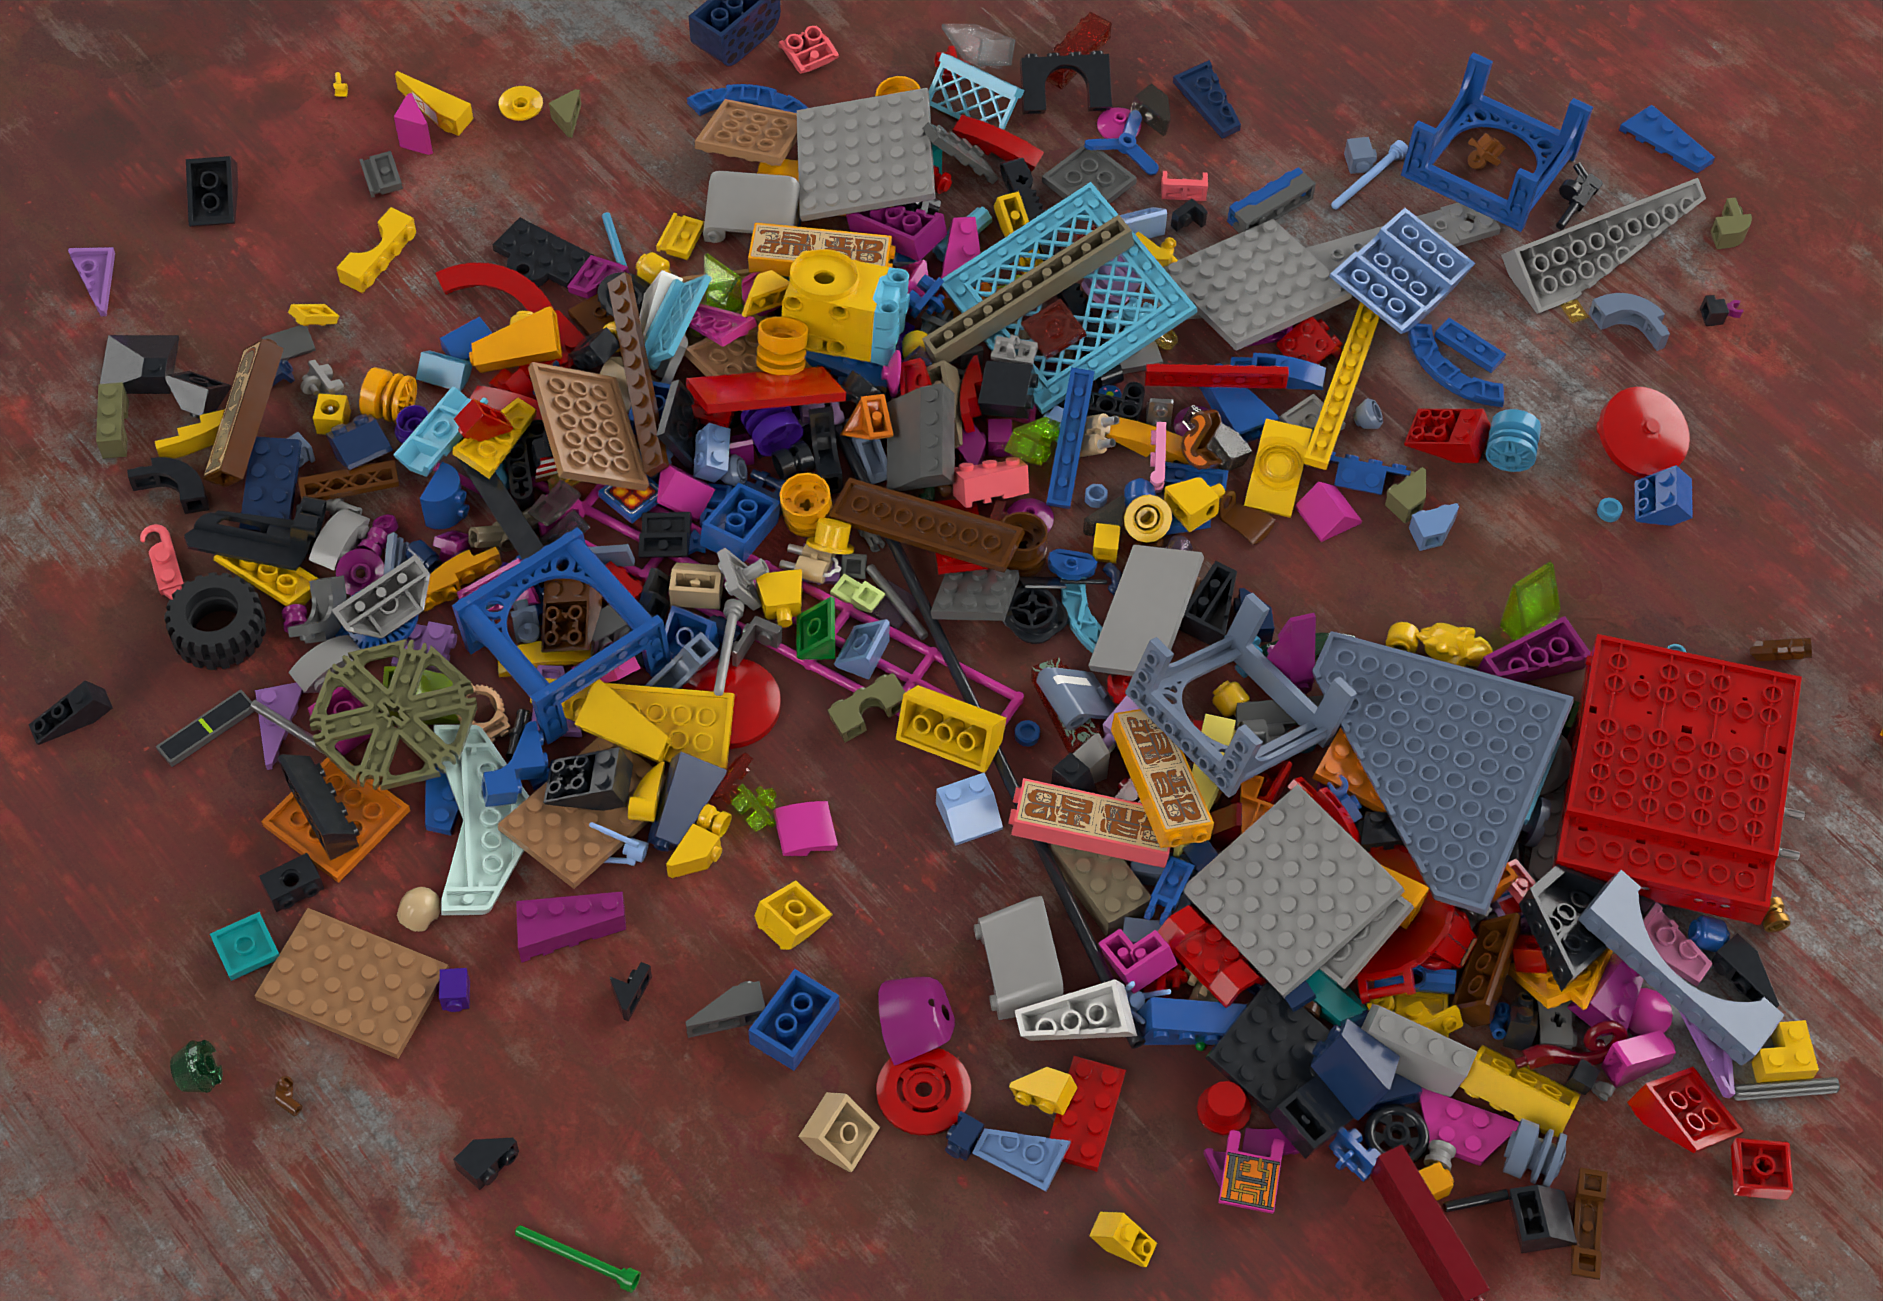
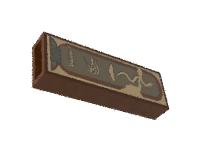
M265 338L245 348L241 356L203 475L204 480L223 488L243 480L284 350V348L278 346L271 339Z

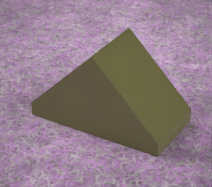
M577 89L549 103L551 119L567 137L571 138L573 137L581 109L580 90Z

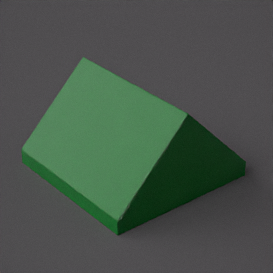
M832 596L797 615L798 659H835V598Z

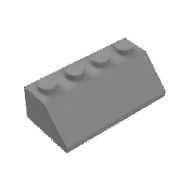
M1375 1004L1371 1005L1361 1028L1400 1056L1395 1073L1427 1090L1447 1097H1451L1467 1077L1477 1054V1051Z

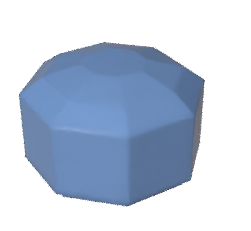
M1091 484L1086 488L1085 502L1090 507L1101 508L1107 503L1108 490L1102 484Z

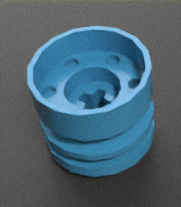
M1518 409L1498 412L1491 421L1485 453L1487 460L1494 467L1509 472H1521L1532 467L1536 460L1540 438V421L1534 415Z

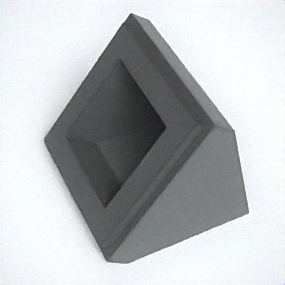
M842 554L841 577L843 574H846L851 578L865 579L867 554Z

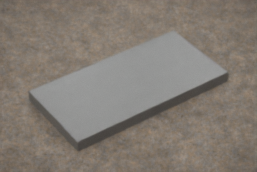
M1133 545L1088 666L1091 671L1133 676L1151 639L1157 637L1168 649H1172L1204 560L1202 552Z

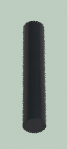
M1507 1189L1445 1201L1443 1202V1207L1447 1213L1509 1200V1194Z

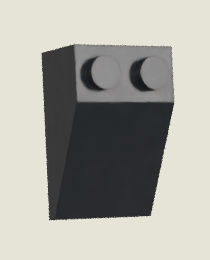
M231 156L185 159L189 227L235 224L238 195L237 162Z

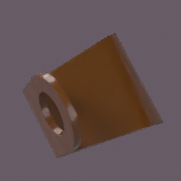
M1233 490L1227 491L1220 501V520L1243 535L1252 545L1261 542L1267 537L1275 524V519L1269 514L1236 503V494ZM1230 496V502L1227 505V507L1224 508V503L1226 499Z

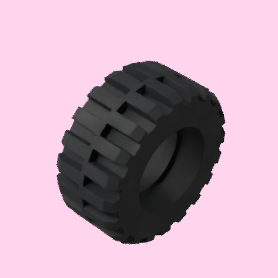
M216 572L208 573L209 576L205 577L199 575L195 577L194 581L189 582L188 580L182 584L183 588L181 590L177 589L172 595L173 600L170 599L167 603L164 620L173 647L185 662L193 663V666L198 668L206 666L207 670H216V667L226 669L230 668L231 664L236 663L238 665L244 662L243 658L246 656L249 658L255 653L254 648L260 647L263 642L262 637L266 634V618L259 596L250 583H245L244 579L238 576L232 578L231 574L222 573V575H217ZM230 611L237 614L228 626L218 631L204 632L195 629L197 623L204 616L212 612Z

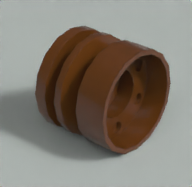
M1015 512L1005 516L1000 522L1021 527L1025 533L1007 569L1019 570V576L1030 577L1037 574L1044 568L1047 558L1048 530L1046 524L1035 514L1027 512Z

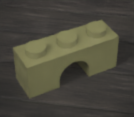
M123 382L98 384L96 443L103 459L127 457L128 437L125 432L124 419L128 418L129 399Z
M894 673L882 675L875 680L874 684L867 688H859L851 697L833 703L831 708L828 709L831 721L846 743L867 731L862 719V714L866 709L880 707L885 711L888 718L899 713L905 691Z

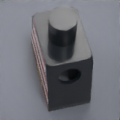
M546 432L543 434V438L533 440L531 445L530 466L535 483L559 477Z

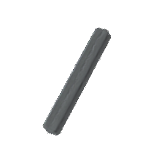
M1836 1077L1734 1085L1735 1095L1733 1098L1740 1101L1833 1094L1840 1090V1084Z

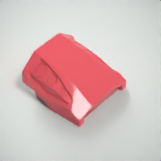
M809 26L805 32H801L799 35L790 34L784 41H779L778 45L779 48L783 49L800 74L829 64L839 57L829 38L817 26Z

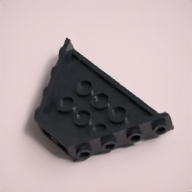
M1557 864L1528 890L1520 901L1519 906L1542 951L1543 957L1548 963L1553 978L1562 992L1608 949L1597 936L1578 920L1579 916L1607 882ZM1639 895V905L1643 917L1655 900Z

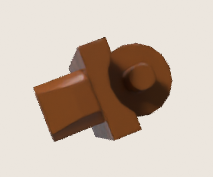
M1485 133L1478 141L1474 138L1468 141L1470 146L1477 149L1468 156V164L1473 169H1482L1487 161L1495 166L1502 162L1498 156L1506 148L1489 134Z

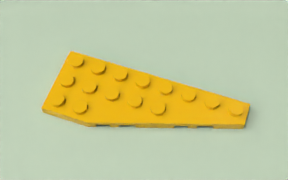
M545 678L549 684L556 680ZM605 683L672 740L664 761L670 763L672 757L680 752H684L727 770L734 693H723L721 696H717L712 691ZM587 687L561 703L566 719L576 722L574 715L578 707H583L587 698L585 697Z

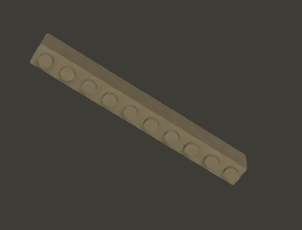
M1120 215L1115 216L922 338L927 354L934 363L942 360L949 363L1134 246L1132 230Z

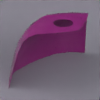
M909 977L886 980L881 984L878 992L880 1023L883 1039L894 1066L931 1051L950 1040L955 1027V1018L945 990L938 980L931 977ZM929 999L934 1000V1007L929 1005ZM942 1005L948 1010L949 1020H946L942 1013Z

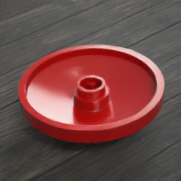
M1647 387L1624 389L1605 404L1600 414L1599 435L1602 445L1610 459L1625 472L1644 478L1672 466H1679L1685 459L1690 442L1687 422L1678 406L1661 392Z
M731 657L724 693H734L735 695L729 749L751 745L765 737L772 730L779 718L781 697L775 679L764 667L747 659H742L738 667L732 665ZM719 659L706 664L692 676L682 689L714 692Z

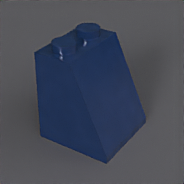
M1346 1019L1340 1026L1335 1025L1331 1029L1324 1042L1320 1040L1312 1051L1314 1058L1311 1067L1353 1118L1359 1120L1390 1090L1400 1056L1352 1021Z

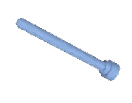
M1397 140L1390 146L1389 154L1331 203V207L1335 210L1340 208L1394 160H1402L1406 157L1408 146L1403 141Z

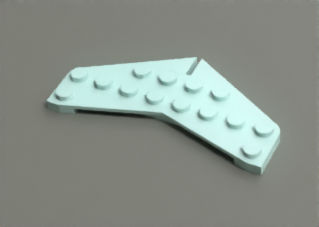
M434 725L433 732L446 744H451L456 738L460 725ZM471 725L460 760L455 756V765L450 761L442 763L446 767V776L463 818V823L441 900V915H483L489 913L524 852L521 847L498 830V823L523 803L529 795L522 787V793L518 794L516 804L485 807L481 787L483 773L503 768L507 763L485 731L480 726Z

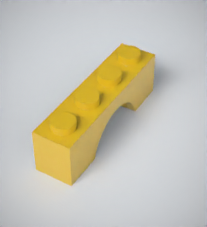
M390 207L378 221L382 241L370 251L363 253L350 252L337 266L340 283L361 293L370 287L377 276L387 269L393 258L401 253L402 248L408 241L414 238L416 228L413 217Z

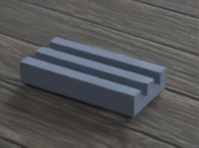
M394 532L387 535L383 576L407 560L405 558L406 548L410 543H403L404 539L401 537L397 538V534Z

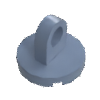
M1538 797L1526 825L1523 824L1521 828L1523 831L1521 840L1524 846L1535 847L1541 841L1546 828L1543 827L1544 820L1548 821L1551 814L1550 800Z

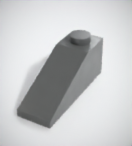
M745 981L738 986H733L686 1021L688 1038L753 1024L765 1009L760 981Z

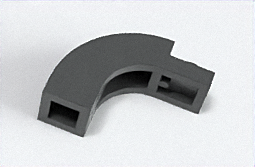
M344 575L309 581L312 596L311 614L305 623L288 627L289 637L300 636V641L305 640V643H314L332 639L338 633L342 624L334 615L332 609L346 601Z

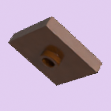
M598 294L568 310L569 316L587 336L602 330L605 325L614 321L612 315L607 316L606 310L601 309V303L598 302Z

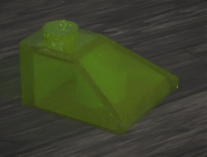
M706 253L704 255L705 274L712 278L706 289V305L736 313L743 307L741 277Z

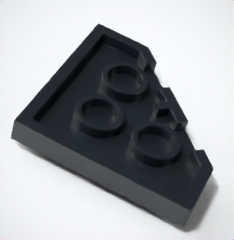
M680 380L671 382L656 436L693 475L696 434L702 427L699 418L695 419L691 406L695 404L693 395Z

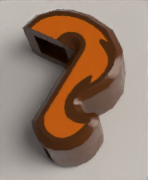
M1214 409L1198 411L1191 418V423L1195 424V428L1187 431L1182 437V453L1188 463L1199 470L1215 468L1223 462L1206 447L1222 423L1221 416Z

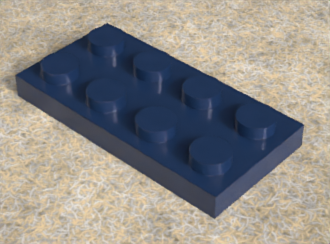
M256 437L248 462L241 513L292 520L302 447L301 440ZM240 523L239 528L261 533V530L257 526L247 525L243 523Z

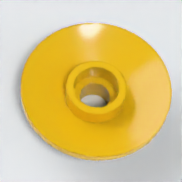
M528 86L512 87L506 90L499 99L501 113L505 117L517 121L535 117L543 107L541 94L536 89Z

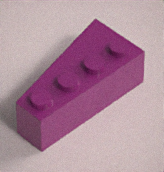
M1563 616L1484 656L1476 670L1522 683L1584 669L1586 667V657L1590 655V651L1567 618Z
M623 892L516 901L518 950L521 963L531 960L530 957L539 954L544 956L554 953L553 950L568 945L573 947L579 945V942L590 938L594 940L626 930Z

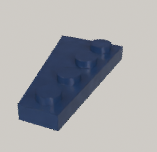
M1210 60L1173 76V83L1221 139L1240 131L1241 124L1232 105L1226 99L1227 95L1219 84L1217 74L1212 70Z

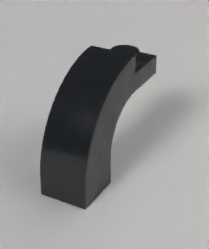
M829 406L808 409L815 474L826 481L830 488V494L841 493L843 477L837 451L833 408Z
M155 457L151 458L152 466H141L127 470L128 479L133 491L168 487L179 493L180 502L185 514L209 510L208 497L199 474L187 463L173 458Z

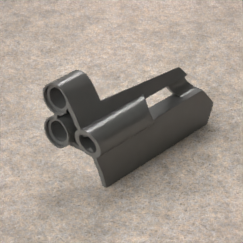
M1324 695L1307 698L1319 707ZM1274 700L1237 703L1235 730L1246 725L1263 742L1261 746L1283 736L1292 726L1299 725Z

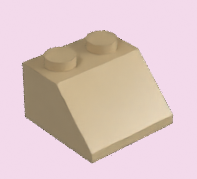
M827 1092L798 1137L819 1156L848 1172H852L880 1127L847 1094Z

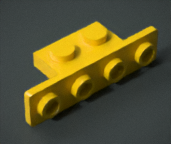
M1419 1000L1394 1012L1443 1036L1463 1026L1461 1014L1456 1005L1432 1016Z

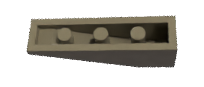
M942 360L926 368L932 385L943 383L955 393V448L963 445L960 411L961 384L958 369Z

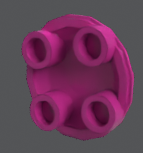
M1641 988L1628 1026L1630 1034L1637 1037L1662 1030L1663 1033L1667 1031L1673 1018L1671 1005L1657 991Z

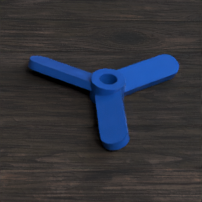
M1137 110L1129 113L1123 133L1119 138L1088 139L1085 141L1084 147L1088 150L1118 149L1121 153L1127 154L1150 176L1156 175L1159 170L1158 164L1136 144L1135 138L1142 120V116Z

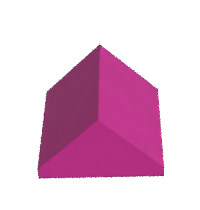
M409 93L394 115L400 147L431 155L433 151L427 122L412 93Z
M669 464V467L660 472L657 503L675 512H691L692 520L697 522L715 489L702 479L693 477V475Z
M1318 482L1295 505L1297 511L1321 542L1362 523L1360 517L1334 485Z

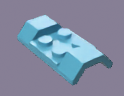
M452 386L394 453L395 458L410 471L427 477L442 460L443 455L447 456L463 438L458 431L459 426L454 418L472 399L467 398L456 387ZM483 397L480 402L487 405L488 400Z

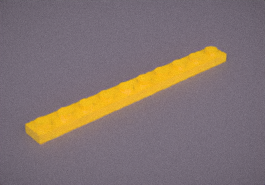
M1361 302L1311 437L1303 464L1324 470L1328 467L1380 319L1378 315Z

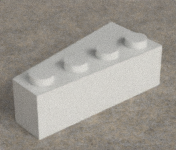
M1116 979L1015 1010L1020 1035L1030 1041L1137 1036L1125 986Z

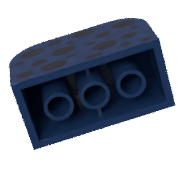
M707 0L688 16L690 40L692 44L726 66H732L773 32L780 18V0Z

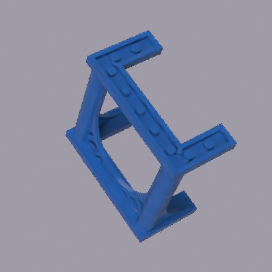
M1473 52L1468 60L1459 95L1437 128L1419 120L1414 125L1401 176L1521 232L1525 227L1530 211L1568 160L1574 161L1576 159L1593 107L1573 98L1569 103L1561 130L1556 129L1483 95L1493 61ZM1477 127L1502 129L1518 136L1530 146L1537 160V167L1534 173H1530L1522 168L1517 171L1508 200L1442 170L1433 164L1459 133Z
M578 527L565 533L561 538L544 546L537 553L523 559L513 568L502 572L497 578L487 584H483L476 591L459 599L452 605L465 649L470 654L484 646L491 651L531 698L539 728L542 730L544 741L548 745L569 731L561 703L640 652L643 654L646 671L651 677L658 674L672 660L663 620L658 615L653 618L590 550L585 543L583 532ZM563 563L564 571H558L556 569L557 566ZM560 578L578 580L598 591L633 631L549 684L510 638L507 630L508 614L515 600L524 591L538 583ZM497 604L503 606V609L501 611H488L490 608ZM501 619L498 624H495L494 620Z

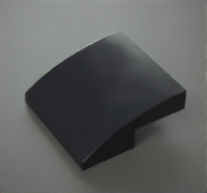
M691 512L642 513V533H639L638 557H688L692 525Z

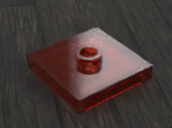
M1061 298L1021 322L1023 329L1032 341L1038 343V349L1046 360L1087 336L1086 331Z

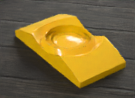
M1270 419L1265 420L1244 506L1291 518L1304 467L1303 461L1313 429Z

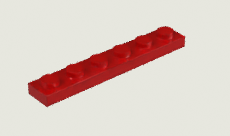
M1146 364L1145 386L1286 389L1289 369L1288 367L1255 365Z

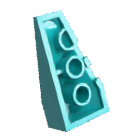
M1319 969L1306 980L1316 995V999L1313 1002L1322 1009L1320 1017L1334 1026H1340V1021L1363 1013L1362 1011L1369 1010L1362 1004L1361 1000L1349 986L1343 989Z

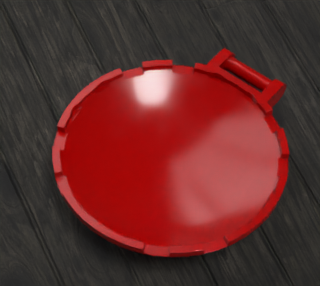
M1395 845V849L1383 850V846L1372 847L1371 852H1368L1380 865L1427 886L1406 846ZM1428 890L1420 911L1409 927L1405 929L1399 925L1354 978L1358 979L1362 1004L1371 1003L1373 999L1407 993V996L1416 994L1413 968L1428 959L1445 940L1453 923L1455 906L1434 900ZM1401 975L1404 977V983L1369 989L1370 981Z

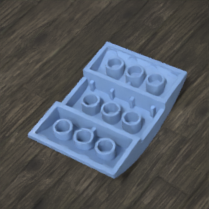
M1404 208L1380 229L1377 236L1359 252L1355 251L1330 273L1329 277L1396 331L1403 334L1416 326L1435 309L1466 276L1475 263Z

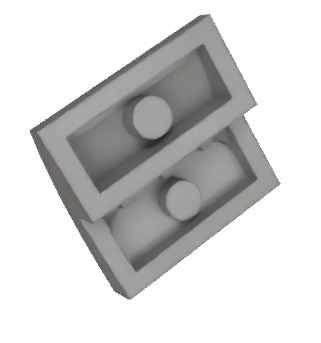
M685 334L674 357L662 360L655 375L663 378L661 383L671 384L688 346Z

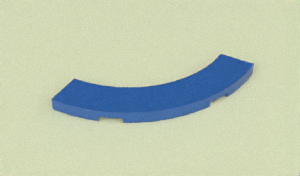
M751 84L726 85V88L715 90L710 88L687 98V104L699 116L718 109L724 99L797 113V110L808 108L796 98L778 93L776 89Z
M1417 324L1408 331L1409 342L1416 359L1437 383L1467 400L1489 406L1503 407V384L1485 381L1476 377L1470 378L1461 373L1459 368L1453 365L1447 358H1444L1439 352V347L1432 332V324Z

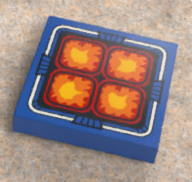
M647 476L649 486L645 491L606 485L598 491V496L632 524L642 516V513H647L659 504L657 503L659 485Z

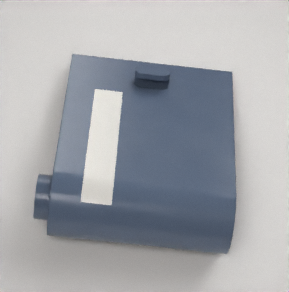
M1046 667L1038 674L1037 684L1067 730L1079 728L1089 718L1107 720L1116 709L1107 691L1099 683L1093 672Z

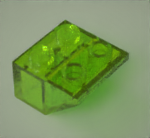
M1043 417L1015 428L1004 451L1029 463L1041 466L1049 458L1051 452L1049 447L1052 441H1055L1059 436V425L1061 422Z

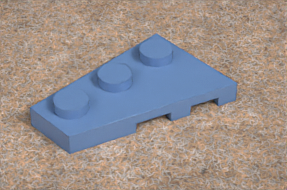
M985 1128L972 1153L1047 1192L1071 1141Z

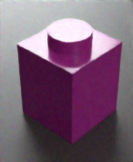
M988 419V456H1012V419Z

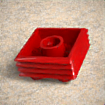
M1735 1138L1731 1145L1734 1195L1788 1200L1793 1193L1790 1144L1780 1141ZM1757 1166H1761L1762 1170L1766 1172L1760 1171Z

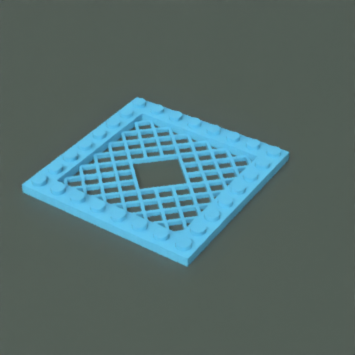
M1090 182L942 278L944 283L941 285V288L960 312L964 313L983 301L980 296L989 297L994 294L997 284L1008 285L1013 282L1017 271L1028 272L1034 268L1036 259L1047 260L1054 256L1055 246H1070L1073 244L1074 234L1087 235L1093 231L1091 230L1092 224L1098 228L1117 216L1118 213ZM1077 220L1089 221L1087 230L1075 229ZM1133 231L1134 246L1120 254L1125 262H1118V256H1116L1113 261L1104 264L1105 266H1112L1110 275L1098 274V268L1094 271V274L1090 273L1083 277L1093 279L1085 316L1040 312L1041 304L1037 307L1036 311H1030L1025 314L1026 316H1035L1033 326L1021 325L1022 316L1018 319L1017 324L1011 323L984 340L991 351H993L996 336L1010 338V333L1006 328L1016 329L1014 336H1019L1020 330L1032 331L1030 340L1025 341L1037 342L1038 346L1045 347L1043 356H1035L1034 361H1042L1040 371L1033 363L1035 373L1039 376L1038 387L1034 388L1033 393L1035 398L1034 405L1041 414H1044L1065 400L1071 367L1095 371V380L1197 313V307ZM1058 232L1070 233L1068 242L1056 241ZM1039 245L1051 246L1049 255L1038 254ZM1020 257L1031 258L1030 267L1018 266ZM1116 267L1128 268L1127 276H1114ZM1001 269L1012 270L1010 280L999 278ZM1132 270L1139 278L1131 277ZM1097 279L1109 280L1107 289L1095 288ZM1113 281L1125 282L1124 290H1111ZM1129 282L1140 283V293L1127 292ZM981 283H993L992 291H980ZM1145 286L1152 294L1144 293ZM1094 293L1106 295L1104 304L1092 303ZM1110 295L1122 296L1121 304H1108ZM1126 297L1138 298L1137 307L1125 306ZM1142 299H1154L1153 309L1141 308ZM1090 309H1103L1101 318L1089 317ZM1107 309L1118 310V319H1105ZM1123 311L1135 312L1134 322L1122 320ZM1140 313L1148 314L1147 316L1138 321ZM1039 317L1051 318L1050 326H1037ZM1055 319L1067 320L1066 328H1053ZM1071 321H1083L1082 331L1070 330ZM1088 322L1100 323L1098 333L1086 331ZM1104 324L1116 325L1115 333H1102ZM1120 325L1130 326L1121 333H1119ZM1036 331L1048 332L1046 342L1034 341ZM1052 333L1064 334L1062 344L1050 342ZM1068 335L1080 336L1079 345L1067 344ZM1084 338H1097L1095 347L1083 346ZM1101 338L1110 339L1106 343L1099 346ZM1049 347L1061 349L1059 358L1047 357ZM1015 349L1016 356L1018 355L1019 349ZM1065 349L1077 350L1076 359H1063ZM1082 351L1090 352L1080 359ZM1046 362L1058 363L1056 373L1044 371ZM1062 364L1071 365L1065 370L1061 371Z

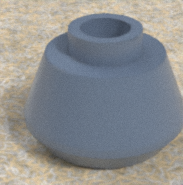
M1365 399L1356 407V413L1353 414L1354 421L1357 426H1361L1363 429H1379L1383 423L1381 410L1375 400Z
M736 454L731 455L728 462V472L720 480L732 486H736L738 483L744 484L747 480V467L743 458Z

